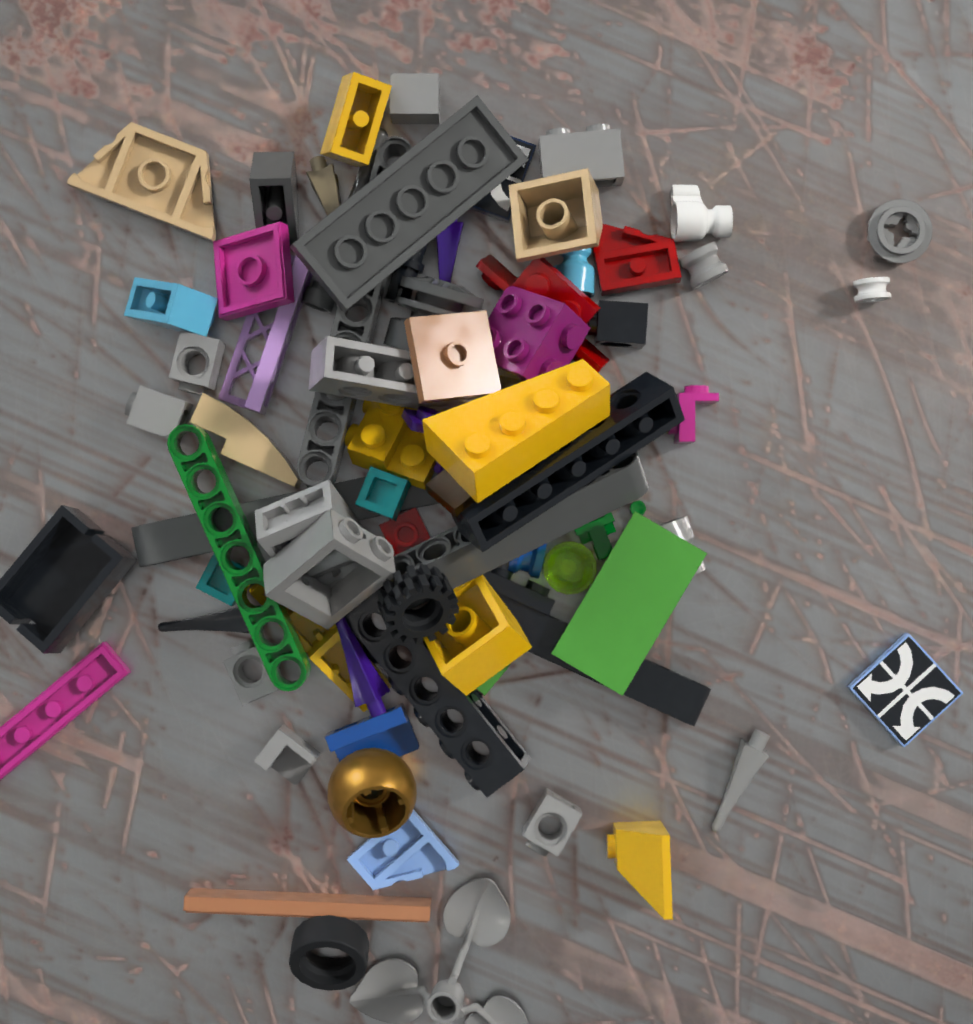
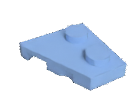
M414 809L407 822L397 831L379 838H368L347 857V861L372 890L392 886L394 883L404 880L408 882L423 878L424 875L446 869L450 871L459 866V861Z

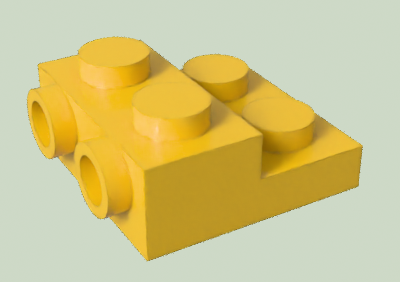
M364 400L362 411L365 415L359 425L353 423L345 437V446H347L352 464L368 470L370 466L408 480L412 486L426 490V484L431 480L435 472L433 469L436 460L426 450L424 433L410 430L401 417L403 409L407 407Z

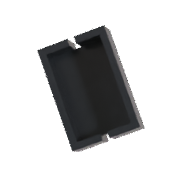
M65 505L60 506L0 579V616L9 624L19 625L16 630L43 654L61 653L137 561L132 554L112 537L102 535L105 531L79 509Z

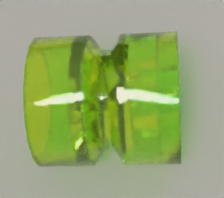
M574 541L559 542L551 546L545 553L542 565V574L546 583L557 592L566 595L578 594L586 590L594 581L597 572L596 560L592 552L583 544Z

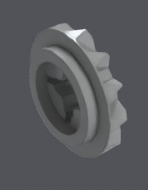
M894 199L885 202L875 210L868 221L867 240L871 243L874 254L881 256L888 263L906 264L917 259L927 250L932 239V223L927 212L917 203L907 199ZM904 217L902 222L904 224L903 231L913 237H903L894 246V234L886 228L895 227Z

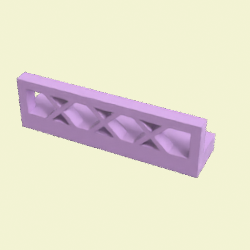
M291 255L295 302L279 306L274 321L264 326L258 313L246 316L218 397L219 400L262 415L266 414L303 306L301 302L306 287L310 286L313 277L297 256ZM256 320L260 329L252 332ZM263 334L266 345L261 359L251 364L245 352L248 341ZM243 358L247 367L239 370ZM250 372L253 383L247 400L230 395L235 379Z

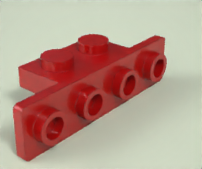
M492 255L482 258L476 265L482 272V279L493 289L505 291L509 286H515L563 302L586 324L600 309L593 300L544 257L532 260L518 278ZM586 338L573 357L575 362L584 359L597 372L610 361L607 356Z

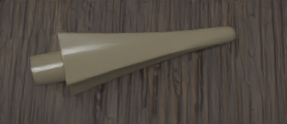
M316 156L310 160L312 171H308L306 174L328 216L341 205L338 176L334 172L333 164L327 165L324 156Z

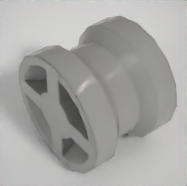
M715 242L701 246L678 260L681 267L687 269L691 276L689 283L692 289L699 288L729 271L726 263L720 262L717 256L718 247Z

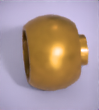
M364 748L347 755L337 764L328 783V804L333 817L346 831L364 838H379L397 831L407 822L416 803V782L411 769L398 755L385 749Z

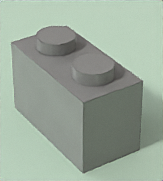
M595 124L586 127V131L570 133L569 128L562 127L549 129L546 131V135L539 136L538 152L541 178L588 168L597 188L622 185L625 172L620 128L610 129L609 124Z

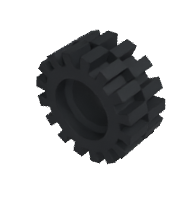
M420 564L419 571H416L413 565L407 566L406 574L402 575L399 570L393 573L394 582L386 579L383 583L385 590H379L378 592L379 601H377V606L388 632L391 633L395 640L401 638L402 643L410 644L413 638L415 644L418 645L423 644V637H428L430 642L437 639L434 634L437 631L444 635L448 631L446 623L453 625L456 621L454 614L459 613V606L457 604V597L444 573L441 574L438 568L433 566L429 570L426 564ZM424 598H431L423 607L412 611H405L413 602Z

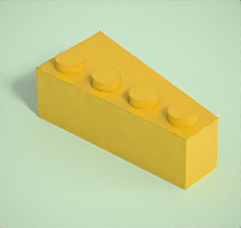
M584 359L422 419L426 450L478 504L610 416V383Z

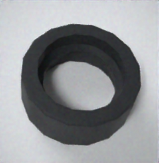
M326 915L316 916L303 921L295 929L289 958L292 974L300 982L315 989L327 991L343 990L356 985L364 977L367 968L369 953L367 933L357 923L344 917ZM328 947L339 949L349 955L343 958L330 959L311 953L310 950Z

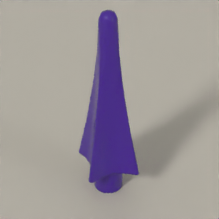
M456 220L436 236L439 280L451 283L464 226L463 222H457Z
M343 617L336 623L345 654L354 705L358 707L366 704L372 718L380 716L386 712L381 697L391 691L363 651L346 618Z

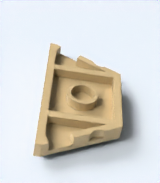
M130 122L116 135V139L111 144L104 145L93 155L95 159L78 174L73 173L68 178L67 184L70 187L209 241H215L216 229L209 154L205 150Z

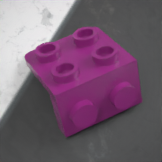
M509 286L505 289L488 317L497 368L515 374L522 381L570 364L591 329L565 303L515 286Z

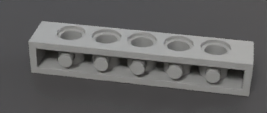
M326 336L312 350L309 391L413 409L425 406L433 408L440 413L481 398L419 404L410 352L407 350ZM498 368L501 390L523 382L515 374Z

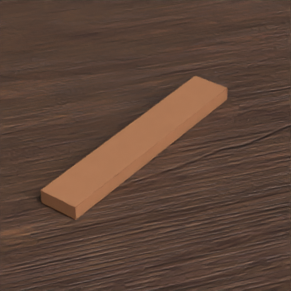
M191 888L184 896L183 911H186V913L305 918L333 915L353 920L428 923L431 915L432 898Z

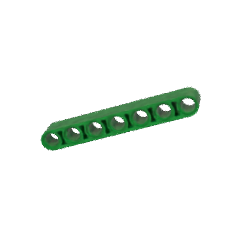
M188 424L179 425L168 436L167 446L271 682L275 687L283 691L296 690L303 685L310 675L311 665L285 606L268 597L262 606L253 605L248 600L247 590L251 584L255 583L264 587L263 565L266 562L210 436L201 427ZM189 432L196 434L199 440L198 449L192 455H186L180 446L182 437ZM204 470L211 471L216 478V485L209 493L202 492L197 485V478ZM222 507L228 509L233 517V523L226 531L218 529L214 524V514ZM237 545L246 548L250 555V561L244 569L234 566L230 559L231 551ZM267 622H276L282 627L284 636L280 643H271L265 638L263 630ZM293 660L299 665L301 674L298 680L290 681L282 676L280 672L282 661Z

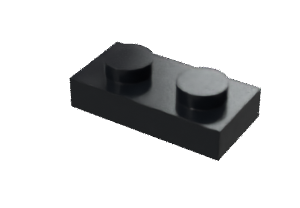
M500 566L483 574L497 593L549 616L555 603L554 599L547 597L550 592L549 588L531 580L527 581L526 586L511 581L513 572Z

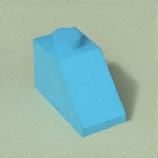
M135 277L124 316L180 332L181 330L207 337L209 328L215 319V307L218 298L181 284Z

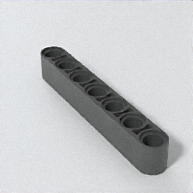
M635 452L484 552H481L459 532L457 526L393 556L395 570H399L404 575L407 573V566L413 565L416 571H419L420 564H426L429 570L434 566L440 570L441 574L444 573L452 589L642 497L648 491L649 484L638 453ZM431 598L417 600L410 604L406 610L415 608Z

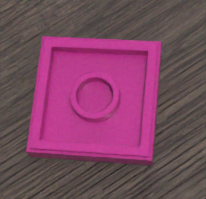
M279 221L213 241L218 316L220 319L229 321L295 302L287 224Z

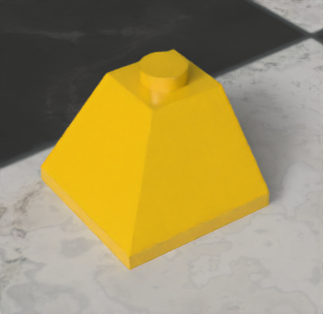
M661 821L613 822V834H606L607 859H614L617 871L664 920H673L670 835Z

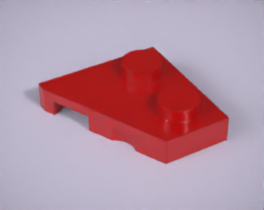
M603 224L599 246L592 248L601 296L681 282L682 276L674 239L657 234L646 235L638 229L627 226L621 229Z

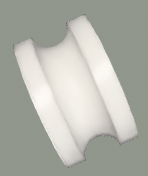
M871 277L853 281V287L858 289L854 302L869 303L891 299V293L886 290V286L890 284V278Z

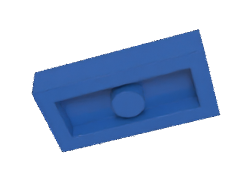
M403 703L386 709V712L374 718L368 716L330 731L325 736L330 752L335 751L339 762L347 755L364 748L385 749L399 757L419 748V742Z

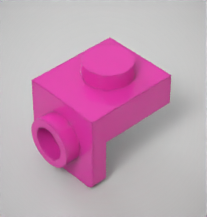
M684 386V393L676 394L685 420L667 431L668 435H674V444H691L695 442V404H715L719 402V393H709V386Z

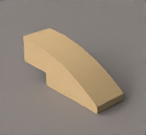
M202 393L190 423L226 438L220 453L221 455L293 487L300 488L302 481L298 473L272 439L233 408Z

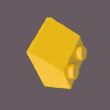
M483 575L453 589L458 600L459 613L454 614L456 621L453 625L446 623L448 631L444 635L439 631L435 632L434 634L437 639L431 642L428 637H423L441 675L466 696L532 648L517 619Z

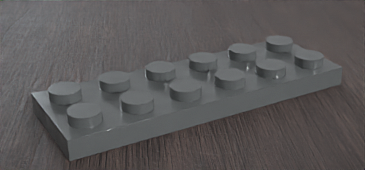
M477 95L301 236L290 248L340 309L346 312L529 159Z

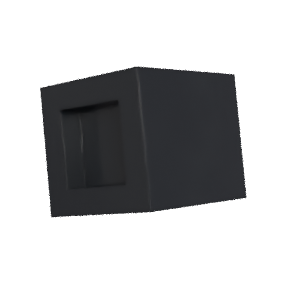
M599 300L597 305L600 309L588 322V326L591 328L588 335H595L594 346L642 349L646 344L648 303Z

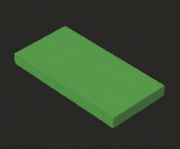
M635 511L551 654L623 696L707 553Z

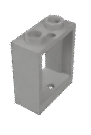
M329 479L255 510L257 541L271 558L289 544L291 539L296 538L329 509L346 518H352L359 526L364 527ZM334 549L305 574L331 588L360 564Z
M329 509L263 565L265 596L314 623L329 629L380 589L386 579L391 580L394 577L393 573L396 572L393 557L394 550L384 537L372 534L359 526L352 518H346ZM335 549L360 565L330 588L305 573Z

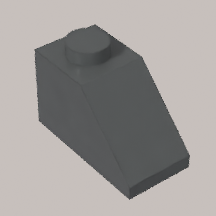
M254 152L249 181L255 226L259 228L279 221L287 224L291 246L299 239L298 182L294 152Z

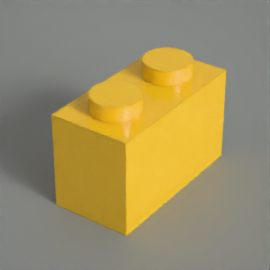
M356 72L342 76L320 155L355 167L369 165L392 86Z

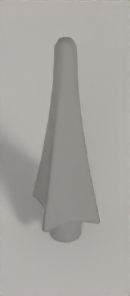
M758 729L754 730L749 742L742 738L740 740L729 782L711 829L714 832L720 831L744 790L770 757L766 753L767 750L764 749L770 736Z

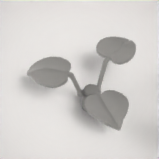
M489 878L471 880L459 887L450 896L443 912L445 930L452 936L464 937L449 979L439 981L430 994L425 986H418V973L412 965L401 959L387 958L375 963L367 971L356 990L352 993L349 1003L363 1014L390 1024H408L415 1021L421 1016L424 1006H427L429 1017L439 1024H450L457 1017L462 1019L465 1014L471 1012L474 1013L466 1018L464 1024H528L522 1008L512 999L502 995L492 996L487 1000L484 1007L478 1003L462 1006L465 994L457 980L471 940L482 947L493 946L503 940L510 927V909L495 881Z

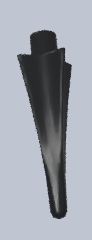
M238 607L200 617L158 624V630L161 632L203 630L249 633Z

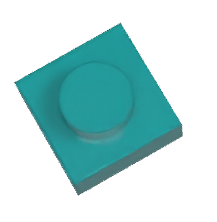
M370 466L355 505L396 521L411 483L406 479Z
M213 553L196 588L230 606H234L236 601ZM231 559V562L237 568L244 569L246 567Z

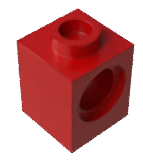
M417 507L398 515L396 521L390 519L379 525L385 539L392 545L394 550L393 556L432 538Z

